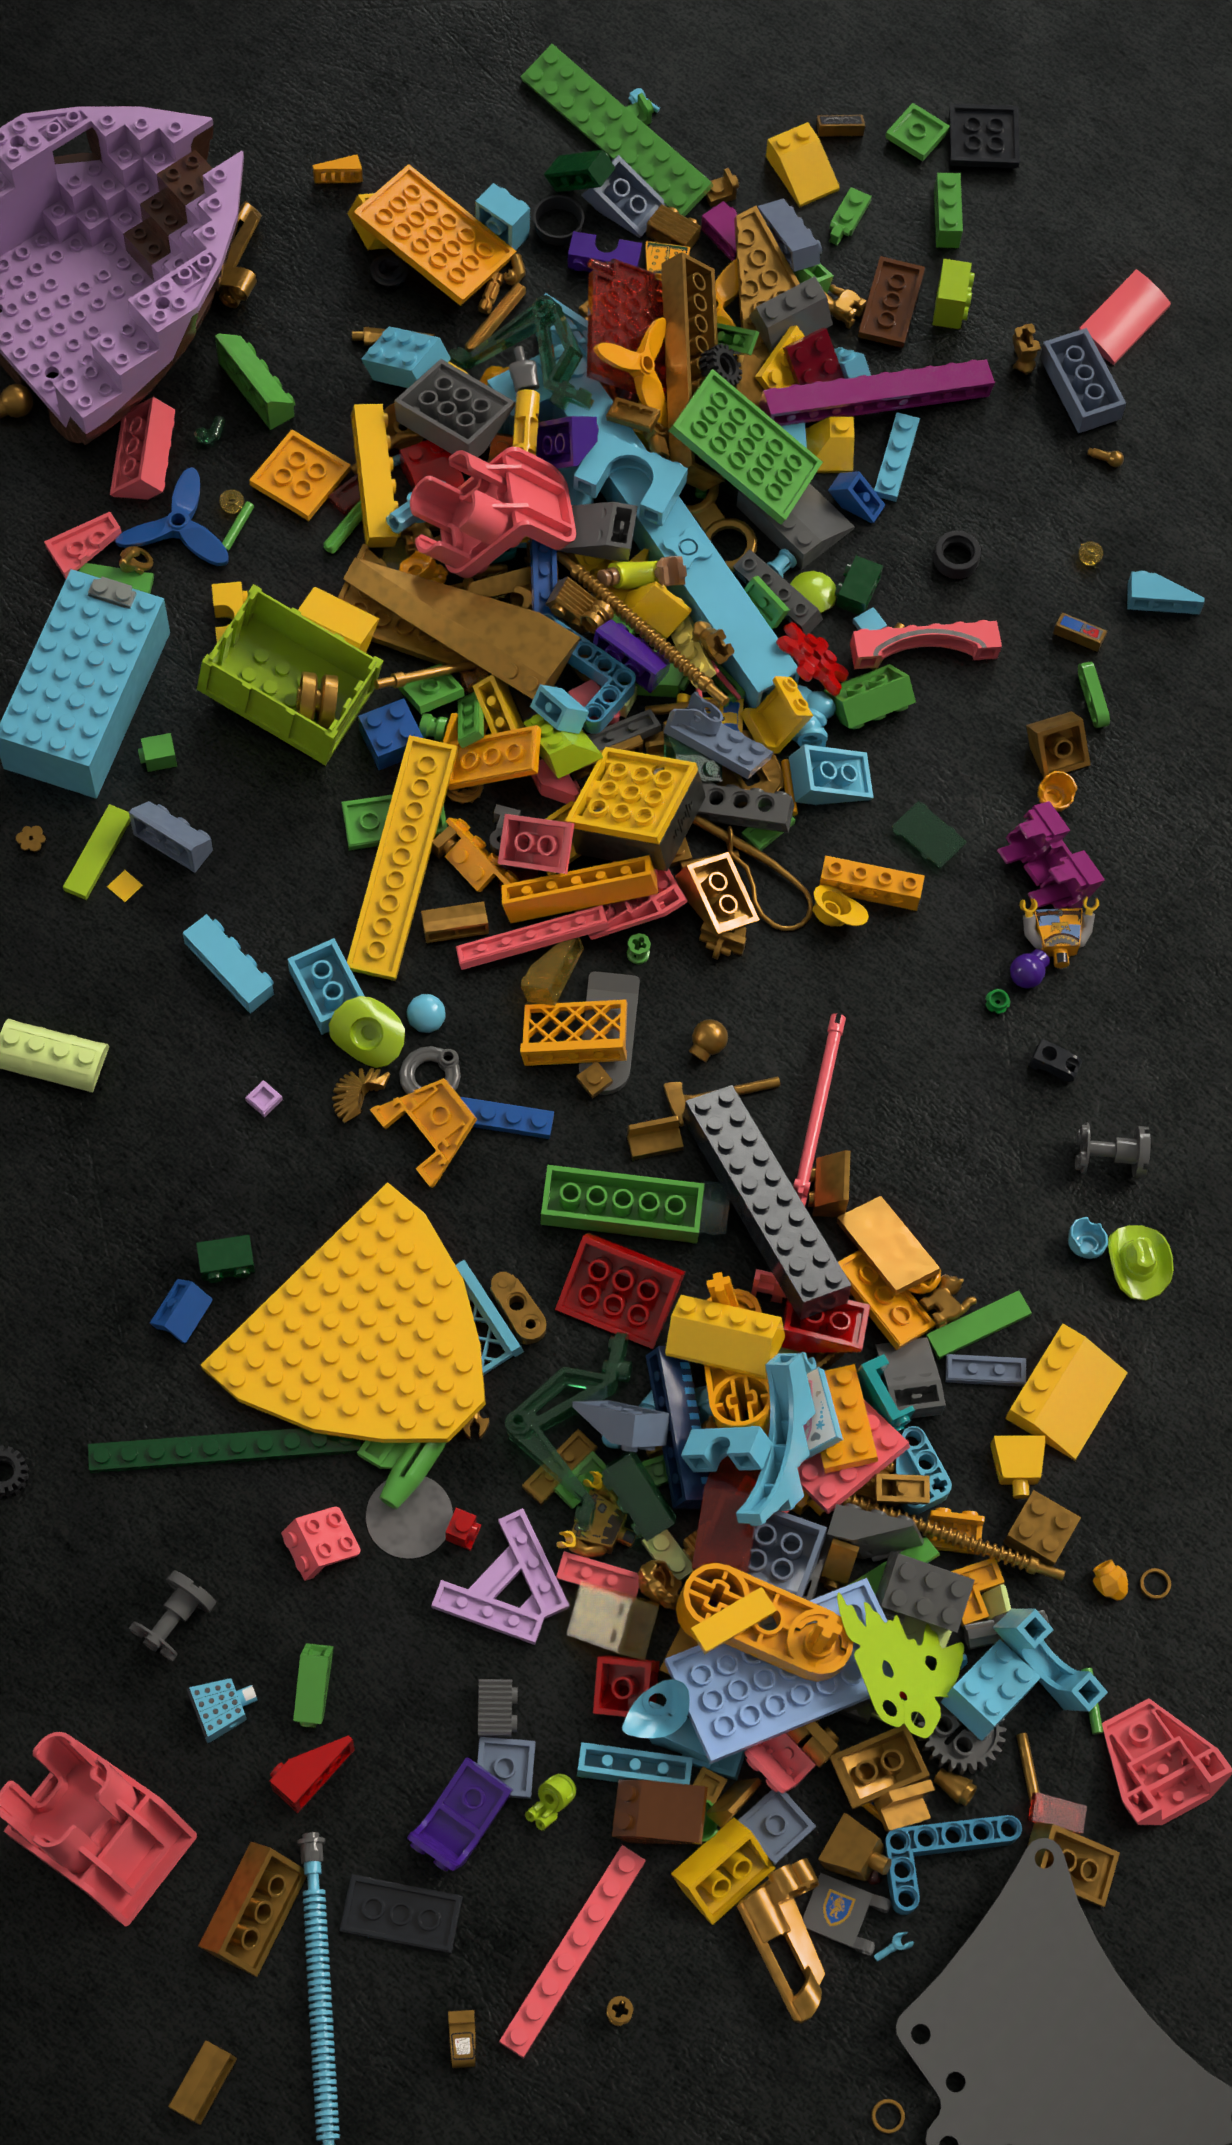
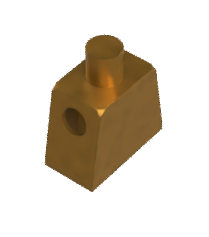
M846 1813L843 1814L818 1859L826 1870L862 1881L868 1880L873 1870L883 1875L887 1874L892 1863L891 1859L882 1855L885 1846L880 1838Z

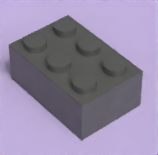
M890 1551L876 1598L879 1605L884 1608L958 1633L975 1580Z

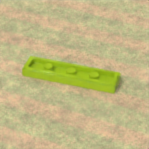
M108 805L63 886L64 891L85 900L88 899L130 823L129 812L113 805Z

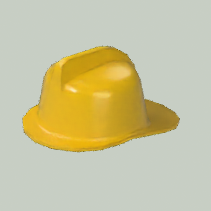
M819 885L815 888L814 899L816 902L812 910L816 917L825 925L842 926L847 924L860 926L867 922L868 912L857 901L829 885Z

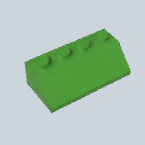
M220 333L215 335L219 364L268 428L272 430L293 418L295 406L293 397L283 391L282 385L276 376L272 377L265 361L258 359L252 344L246 343L238 335Z

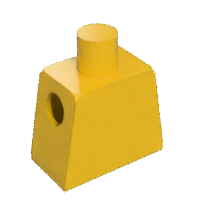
M994 1436L991 1441V1450L999 1483L1001 1485H1013V1498L1015 1499L1029 1498V1485L1038 1484L1041 1479L1045 1436Z

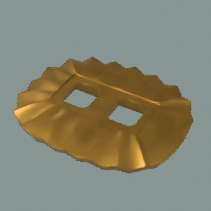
M742 730L744 736L755 741L750 731ZM774 753L771 760L756 772L760 782L752 786H747L741 775L707 757L710 773L718 786L732 784L740 787V789L750 790L751 788H759L768 793H774L783 788V772ZM740 802V803L737 804V805L740 806V807H742V806H746L747 803H746V802Z

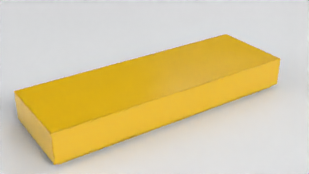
M760 1587L693 1626L690 1632L703 1653L707 1654L775 1614L777 1610L764 1589Z

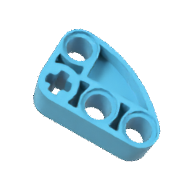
M911 1426L904 1430L902 1436L905 1439L907 1437L916 1438L919 1445L910 1446L909 1449L895 1459L896 1466L893 1474L929 1476V1504L913 1505L900 1503L904 1512H908L909 1515H917L944 1502L950 1493L952 1484L923 1430L919 1427ZM926 1460L931 1464L932 1468L929 1470L922 1469L918 1462ZM934 1485H936V1487L938 1488L943 1487L942 1492H940V1490L938 1489L933 1490Z

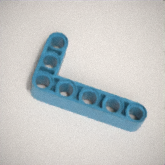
M543 614L581 637L567 663L602 686L585 706L589 714L583 725L588 733H600L633 696L635 692V673L552 615ZM581 655H588L589 657H588V658H582V657H580V656H581ZM606 668L609 669V671L604 672L600 669ZM620 682H627V683H629V684H628V685H622V684H620ZM612 699L614 702L609 703L604 700ZM596 716V717H598L599 719H598V720H592V719H590V717Z
M1005 1815L903 1827L890 1831L885 1837L883 1845L885 1846L884 1856L892 1860L891 1867L887 1872L891 1904L895 1912L900 1915H908L918 1906L920 1896L914 1856L1007 1846L1013 1844L1022 1832L1020 1821L1014 1816ZM1008 1824L1012 1826L1014 1836H1005L1001 1832V1825ZM981 1827L986 1831L987 1838L985 1840L977 1839L973 1834V1829ZM949 1830L956 1832L959 1836V1842L950 1843L946 1839L945 1832ZM918 1835H928L932 1841L931 1845L928 1847L922 1846L918 1842ZM892 1837L900 1838L904 1843V1848L901 1850L892 1848L890 1839ZM897 1865L904 1866L908 1871V1877H897L894 1867ZM903 1893L908 1894L912 1898V1906H902L899 1903L898 1896Z

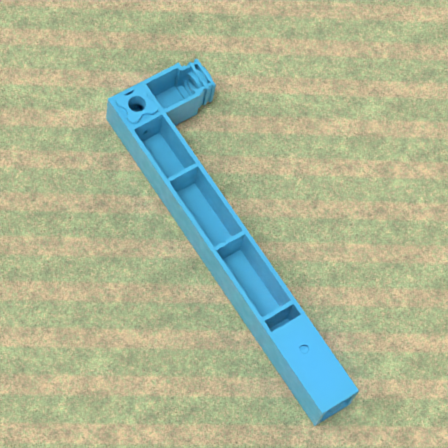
M571 340L529 359L536 362L537 378L540 386L536 390L540 394L538 422L569 416L597 417L599 431L612 434L622 441L634 443L641 449L646 450L631 427L607 421L606 415L613 401ZM509 370L487 380V386L515 401L516 404V393ZM515 407L497 433L513 435ZM632 468L619 469L609 475L600 492L607 502L638 506L633 540L641 551L644 548L649 550L648 561H659L660 558L668 556H682L683 565H686L687 576L685 577L686 585L666 586V588L673 595L684 600L685 604L692 609L689 616L694 624L697 621L708 622L716 630L723 629L727 636L724 639L725 644L731 643L735 652L728 657L727 661L720 665L744 689L745 697L743 699L748 707L757 708L776 687L772 681L775 676L792 677L798 685L799 675L796 671L798 666L788 653L783 652L776 643L777 636L681 498H677L661 527L640 518V504L652 484L650 479L643 472Z

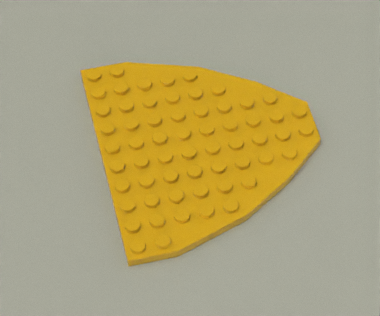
M388 1182L201 1364V1368L243 1404L314 1433L381 1443H447L486 1405L481 1344L464 1280L426 1214Z

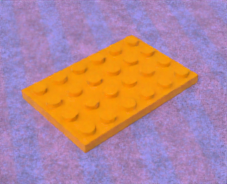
M409 164L359 206L351 217L460 306L491 279L496 272L502 269L517 252Z

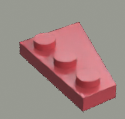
M108 512L46 540L44 543L63 576L67 579L71 569L76 571L80 569L122 532L111 512Z

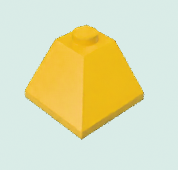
M828 417L805 429L807 449L823 462L816 473L853 472V417Z

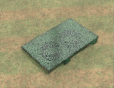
M919 801L892 826L893 833L897 836L901 835L904 840L922 853L921 856L925 860L929 859L939 869L967 843L966 840L956 833L953 827L945 824L928 809V806Z

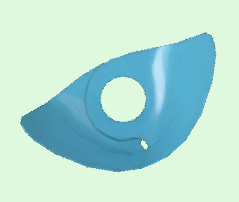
M670 1679L664 1680L646 1690L630 1708L622 1726L623 1731L631 1736L650 1739L662 1738L676 1732L686 1721L689 1712L690 1697L687 1686L681 1681ZM655 1693L663 1694L667 1700L666 1704L661 1708L651 1707L649 1704L651 1695Z

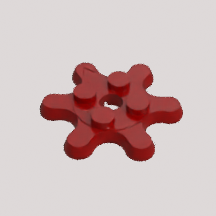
M794 622L785 625L784 631L788 636L785 635L778 638L776 643L783 652L788 653L798 663L796 668L798 675L807 682L811 681L812 678L819 680L831 695L838 696L842 688L838 681L845 682L849 672L844 666L836 662L837 657L835 654L827 650L829 647L827 641L822 637L816 638L810 633L805 635Z

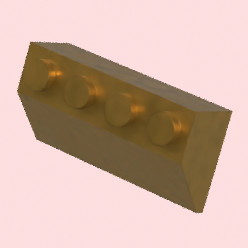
M250 1842L198 1947L257 1977L307 1875H304V1868L270 1847Z

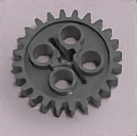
M935 1697L941 1712L938 1723L943 1724L947 1728V1732L940 1731L936 1726L928 1738H917L918 1741H926L922 1751L931 1750L932 1754L929 1760L931 1761L937 1757L940 1759L938 1767L940 1768L946 1763L950 1773L955 1767H958L960 1775L965 1772L966 1768H968L971 1774H974L977 1766L980 1770H984L987 1763L992 1764L995 1761L994 1756H998L1002 1751L999 1746H1002L1006 1741L1000 1736L1004 1735L1007 1730L999 1726L1005 1719L983 1741L966 1728L949 1745H946L944 1741L956 1729L960 1728L963 1723L941 1703L944 1697ZM919 1713L917 1719L922 1722L918 1723L917 1727L923 1728L925 1720ZM956 1744L964 1745L967 1752H961Z

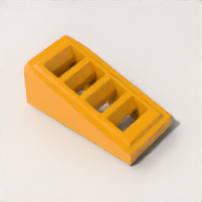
M358 155L313 165L314 182H363L362 167Z

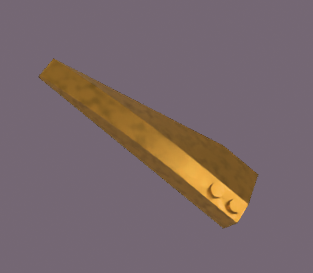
M354 558L343 578L414 626L532 699L540 684L554 687L581 637L542 613L359 558Z

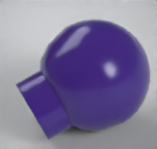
M1035 949L1032 953L1016 957L1010 967L1012 980L1022 988L1038 986L1045 976L1046 967L1050 964L1048 955L1040 949Z

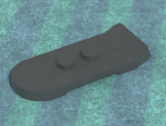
M596 971L591 972L589 975L586 1002L627 1001V1061L598 1062L613 1080V1084L599 1093L602 1095L613 1094L621 1090L626 1085L630 1076L640 984L639 977L634 975ZM621 1008L611 1009L606 1015L613 1020L621 1013ZM586 1010L584 1019L588 1021L596 1012ZM601 1017L592 1026L600 1032L609 1023ZM613 1028L605 1037L607 1039H617L620 1037V1033ZM588 1029L582 1034V1040H590L595 1034ZM595 1062L579 1063V1074Z

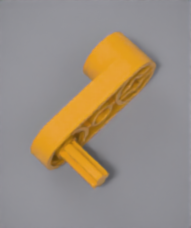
M717 1272L713 1274L712 1280L707 1281V1287L711 1296L707 1301L762 1313L757 1298L748 1291L733 1289L729 1276L723 1277L722 1272ZM704 1365L709 1405L717 1428L760 1426L768 1437L770 1429L768 1377L764 1379ZM745 1410H748V1420H746Z
M720 1563L705 1564L694 1570L685 1582L678 1597L676 1613L679 1624L685 1633L693 1639L695 1638L690 1632L693 1626L762 1587L777 1610L775 1614L771 1615L776 1622V1629L768 1631L756 1624L724 1644L803 1679L816 1682L829 1680L840 1673L852 1655L854 1642L847 1636L839 1615L736 1568ZM710 1599L717 1602L716 1607L708 1604Z

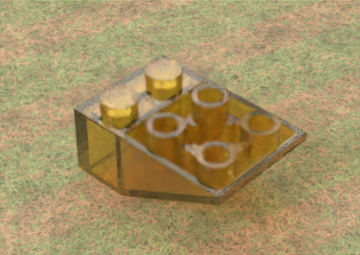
M581 1581L566 1635L619 1654L645 1660L660 1603Z

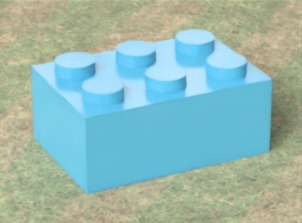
M389 326L361 360L373 380L409 388L440 359L449 362L451 358L439 337Z
M334 938L288 958L289 972L321 1034L329 1032L330 1020L338 1007L346 1000L364 996Z
M999 1639L947 1693L949 1698L944 1697L941 1703L983 1741L1027 1695L1041 1677Z

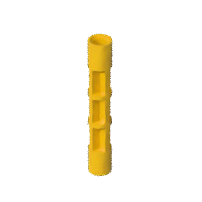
M525 389L516 393L512 447H519L536 456L540 394L534 390ZM525 536L521 543L528 542L530 538Z

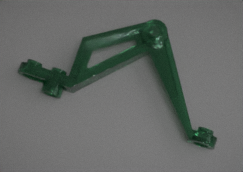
M549 295L538 297L531 306L471 352L461 347L457 349L452 348L449 352L452 362L465 369H471L537 332L543 384L552 393L549 402L562 410H566L569 403L590 410L594 403V400L591 398L592 394L581 387L579 390H576L572 384L568 383L583 355L561 305ZM553 325L564 347V351L557 364L550 329Z
M617 1332L615 1337H610L608 1352L611 1353L609 1360H604L602 1374L562 1367L518 1408L509 1413L505 1420L509 1439L524 1450L582 1503V1507H577L574 1522L578 1523L579 1529L590 1531L592 1529L596 1511L595 1501L544 1435L543 1431L577 1414L578 1412L573 1408V1402L603 1400L616 1393L619 1381L629 1382L632 1362L624 1360L629 1338L626 1333ZM573 1386L586 1389L540 1416L536 1415L539 1409L565 1387Z

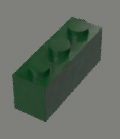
M603 150L559 155L544 173V176L556 192L598 188L604 184L615 170V166L608 154Z

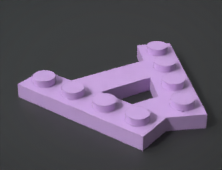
M522 1508L498 1519L509 1547L469 1589L441 1580L431 1606L433 1609L535 1645L544 1619L568 1609L569 1604ZM522 1571L532 1592L528 1600L520 1608L496 1600L495 1598Z

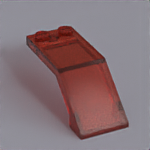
M726 1456L720 1462L717 1471L709 1473L704 1487L692 1563L693 1571L705 1564L720 1563L748 1574L755 1526L747 1523H738L736 1512L751 1494L761 1470L739 1471L730 1457Z

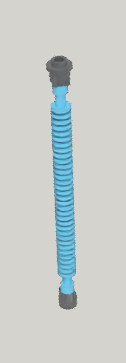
M312 1832L302 1834V1839L297 1840V1846H300L301 1864H304V1875H307L308 1890L302 1893L303 1897H308L303 1899V1904L307 1905L303 1907L304 1912H309L304 1914V1919L308 1920L304 1922V1926L310 1927L305 1929V1934L309 1935L305 1937V1941L311 1942L305 1944L306 1949L310 1950L306 1951V1956L312 1957L306 1959V1964L311 1965L307 1966V1972H313L307 1974V1979L313 1980L308 1982V1987H314L308 1989V1994L314 1995L308 1997L309 2002H314L309 2004V2009L315 2010L309 2012V2017L315 2018L310 2020V2025H316L310 2028L311 2033H316L311 2035V2040H317V2042L311 2043V2048H317L311 2052L312 2056H318L312 2058V2063H318V2065L312 2066L313 2071H318V2073H313V2079H319L313 2081V2086L319 2087L314 2089V2094H320V2096L314 2097V2102H320V2104H315L314 2106L315 2110H321L315 2112V2117L321 2118L315 2120V2123L322 2126L316 2128V2133H322V2135L316 2136V2141H322L323 2145H334V2140L340 2139V2134H334V2132L339 2131V2126H333V2124L339 2123V2118H333V2116H338V2110H332L338 2108V2103L332 2102L337 2100V2095H331V2093L337 2092V2087H331V2085H336L337 2082L336 2079H330L336 2077V2072L330 2071L336 2069V2065L330 2064V2062L335 2061V2056H329L335 2053L334 2048H329L334 2046V2041H328V2039L334 2038V2033H328L333 2031V2026L327 2025L333 2023V2018H327V2016H332L333 2014L332 2010H326L332 2008V2003L326 2002L332 2000L331 1995H326L331 1993V1988L325 1987L331 1985V1980L326 1979L330 1978V1972H324L330 1970V1965L324 1964L329 1963V1957H323L329 1955V1950L323 1949L329 1946L328 1942H322L328 1940V1935L323 1934L327 1933L328 1929L327 1927H322L327 1925V1920L322 1919L327 1917V1913L321 1912L326 1910V1905L322 1904L326 1902V1898L320 1897L325 1895V1890L319 1889V1874H321L325 1838L319 1837V1833Z

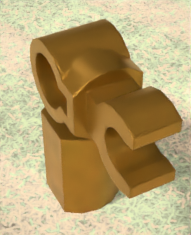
M657 422L652 432L647 433L643 431V436L648 441L650 452H655L669 460V431L661 423Z

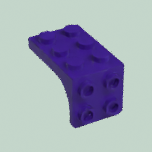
M465 1758L429 1814L407 1837L412 1842L411 1847L423 1855L428 1853L435 1858L433 1862L444 1871L458 1869L465 1864L513 1789L470 1758Z

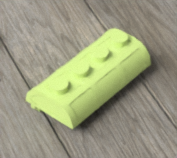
M7 1019L0 1033V1069L93 1092L109 1045Z

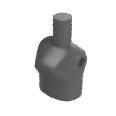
M522 346L515 347L516 362L509 365L515 393L525 389L538 390L540 386L537 378L536 362L534 360H526Z

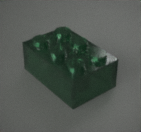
M627 1451L605 1465L601 1480L609 1492L614 1490L618 1496L616 1503L624 1515L628 1513L632 1518L633 1523L631 1526L639 1538L643 1536L646 1541H649L675 1524L676 1514L636 1452Z

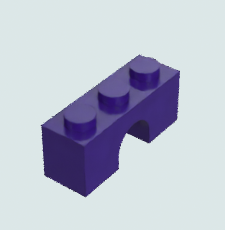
M573 231L568 252V268L576 271H588L599 275L636 280L641 261L642 243L619 239L617 248L612 252L605 253L596 248V235Z

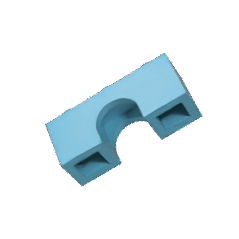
M760 1426L693 1429L689 1434L681 1456L693 1472H716L720 1462L726 1456L730 1457L739 1471L762 1470L772 1442Z

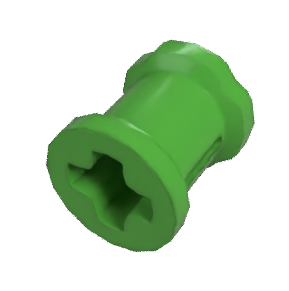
M638 933L629 938L627 957L634 964H643L649 959L651 943L645 934Z

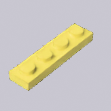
M688 615L671 634L676 649L681 652V655H685L686 659L690 660V664L694 663L695 668H700V672H704L705 676L712 678L716 671L701 641L691 640L693 638L694 622Z

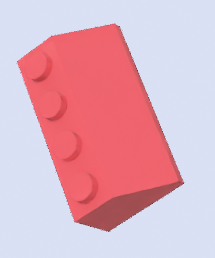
M155 397L135 406L121 421L110 495L113 497L148 500L162 493L165 488L172 429L175 423V409Z

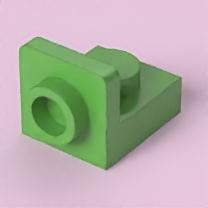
M643 93L638 94L637 102L626 106V108L645 125L651 124L654 108L651 101L647 100Z

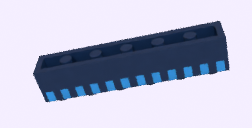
M658 1346L646 1355L655 1410L670 1413L666 1446H662L672 1507L673 1509H701L714 1500V1487L711 1484L709 1472H693L681 1456L691 1430L701 1429L700 1411L695 1397V1384L692 1381L690 1370L691 1361L666 1356V1346Z

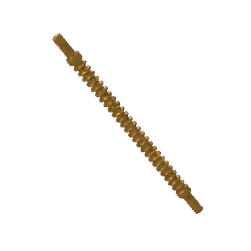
M557 552V560L570 571V575L575 580L583 584V587L592 592L593 596H597L598 600L609 604L617 617H621V620L625 621L626 625H630L632 630L635 629V633L640 634L641 638H645V642H649L652 647L654 646V649L659 651L660 655H664L665 659H669V663H674V667L683 672L684 676H688L690 681L693 680V684L697 685L702 692L709 693L722 706L729 702V698L713 685V680L709 676H705L704 672H700V668H695L694 663L690 664V660L686 659L685 655H681L679 650L676 651V647L671 646L670 642H666L665 638H661V634H657L656 630L652 629V626L647 625L646 621H642V617H637V613H633V610L628 608L627 604H623L622 600H618V596H614L613 592H609L607 587L604 588V584L595 579L594 575H590V572L586 571L584 566L576 564L565 553Z
M853 1494V1496H850L841 1504L843 1506L847 1503L859 1506L861 1510L870 1512L872 1509L881 1510L887 1516L896 1518L898 1515L909 1517L908 1512L901 1514L900 1509L897 1512L893 1511V1507L887 1509L885 1504L879 1506L878 1502L873 1504L871 1499L864 1501L863 1496L859 1499L856 1498V1494ZM915 1515L909 1517L913 1519L918 1530L923 1532V1536L929 1534L931 1539L934 1536L937 1537L938 1541L944 1539L945 1544H948V1542H952V1546L958 1544L960 1549L966 1547L968 1552L971 1549L974 1550L975 1554L981 1552L982 1557H985V1555H989V1559L995 1557L997 1562L1003 1560L1005 1565L1011 1563L1012 1567L1018 1565L1019 1570L1025 1568L1026 1572L1030 1574L1037 1572L1062 1581L1064 1578V1570L1041 1563L1039 1558L1033 1556L1027 1558L1026 1554L1020 1556L1019 1551L1012 1553L1011 1548L1007 1551L1004 1550V1546L998 1548L996 1543L990 1545L989 1541L983 1543L982 1538L975 1540L974 1535L970 1538L967 1537V1533L961 1535L959 1530L953 1532L952 1528L946 1530L945 1525L938 1527L937 1522L933 1525L930 1524V1520L924 1522L922 1517L916 1519Z

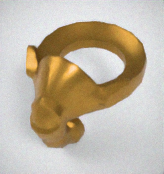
M137 546L127 547L120 554L122 558L120 559L119 566L121 571L126 573L136 571L142 575L144 571H148L153 566V559L150 554ZM141 553L147 558L148 562L142 563L133 557H137Z

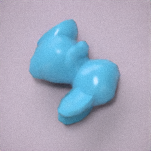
M797 685L801 695L807 701L813 717L792 740L797 742L800 747L804 744L825 747L828 736L823 726L827 724V719L834 715L836 711L835 703L822 691H811L806 686Z

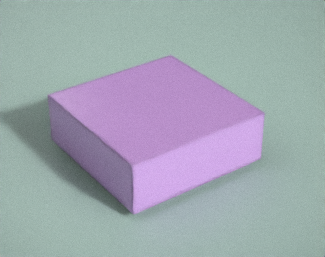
M264 1080L245 1098L246 1102L263 1117H266L283 1100L282 1096Z

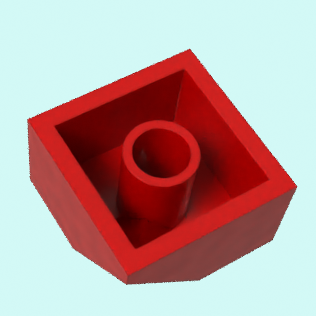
M616 1656L598 1657L593 1713L626 1717L638 1697L649 1688L658 1684L660 1661ZM657 1693L651 1695L649 1703L650 1701L656 1703Z

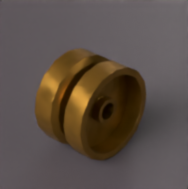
M302 672L300 686L297 690L296 710L311 721H313L314 713L316 712L317 724L329 730L335 718L338 676L325 674L321 679L320 689H317L318 677L316 673Z

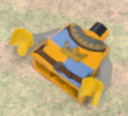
M1088 896L1083 899V906L1086 908L1085 912L1082 911V908L1036 910L1038 904L1033 898H1031V907L1026 909L1025 900L1022 899L1019 906L1025 911V915H1023L1025 937L1034 948L1044 951L1048 957L1053 956L1056 968L1069 966V956L1076 955L1078 949L1085 946L1092 933L1095 918L1093 911L1099 906L1097 898H1095V904L1092 907L1087 906Z

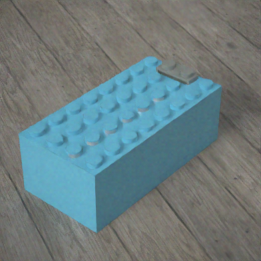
M70 570L0 722V758L3 769L97 799L169 637L170 630L164 598L133 589L131 585L109 578H98L76 570Z

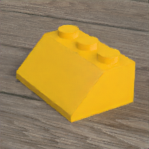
M317 587L312 589L298 609L302 616L334 635L335 633L341 635L346 642L365 653L380 619Z
M732 1818L714 1837L705 1842L671 1874L685 1895L713 1925L768 1876L775 1867L752 1831L737 1819Z

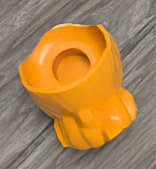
M415 551L409 558L403 560L399 566V571L442 584L445 583L446 576L448 575L446 568L436 564L434 558L419 551Z

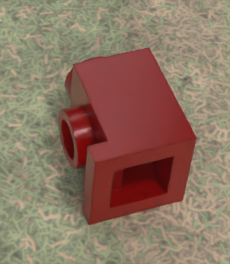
M456 1508L445 1532L446 1541L471 1551L481 1528V1524L476 1523V1515Z

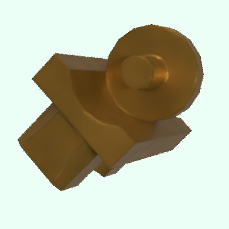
M704 922L701 927L699 941L707 943L706 948L714 951L712 956L714 959H718L720 953L730 956L732 952L742 956L746 943L745 935L747 928L743 926L731 930V932L728 931L715 935Z

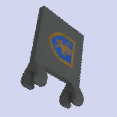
M820 1873L818 1878L819 1885L814 1888L803 1916L806 1929L871 1956L875 1949V1944L872 1941L857 1936L868 1907L871 1906L880 1912L888 1913L891 1901L885 1897L869 1893Z

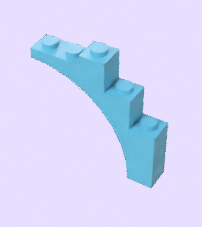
M778 1353L765 1364L770 1393V1429L768 1438L772 1442V1446L755 1487L746 1502L736 1512L738 1523H747L751 1526L762 1525L774 1512L778 1510H791L804 1497L797 1467L810 1455L803 1426L816 1412L802 1353Z

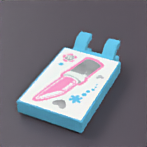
M802 1352L816 1412L803 1426L810 1453L806 1458L808 1459L842 1441L843 1437L825 1371L820 1367L816 1368L815 1358L810 1357L807 1359L806 1353Z

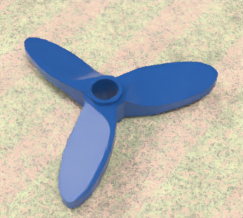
M192 467L186 469L181 474L172 496V512L167 517L128 529L117 536L115 540L117 546L127 548L176 538L180 539L195 555L213 565L224 566L229 561L227 550L220 540L205 527L191 521L200 497V477L197 470Z

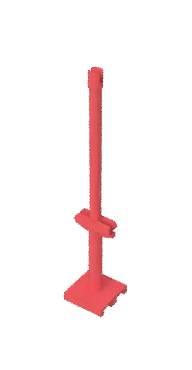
M832 1014L830 1017L827 1031L828 1037L797 1178L793 1186L804 1206L806 1205L811 1182L809 1180L840 1037L844 1030L846 1017L841 1015L840 1024L835 1023L836 1014ZM756 1269L751 1291L753 1296L756 1297L757 1292L772 1295L771 1301L781 1303L782 1298H787L772 1272Z

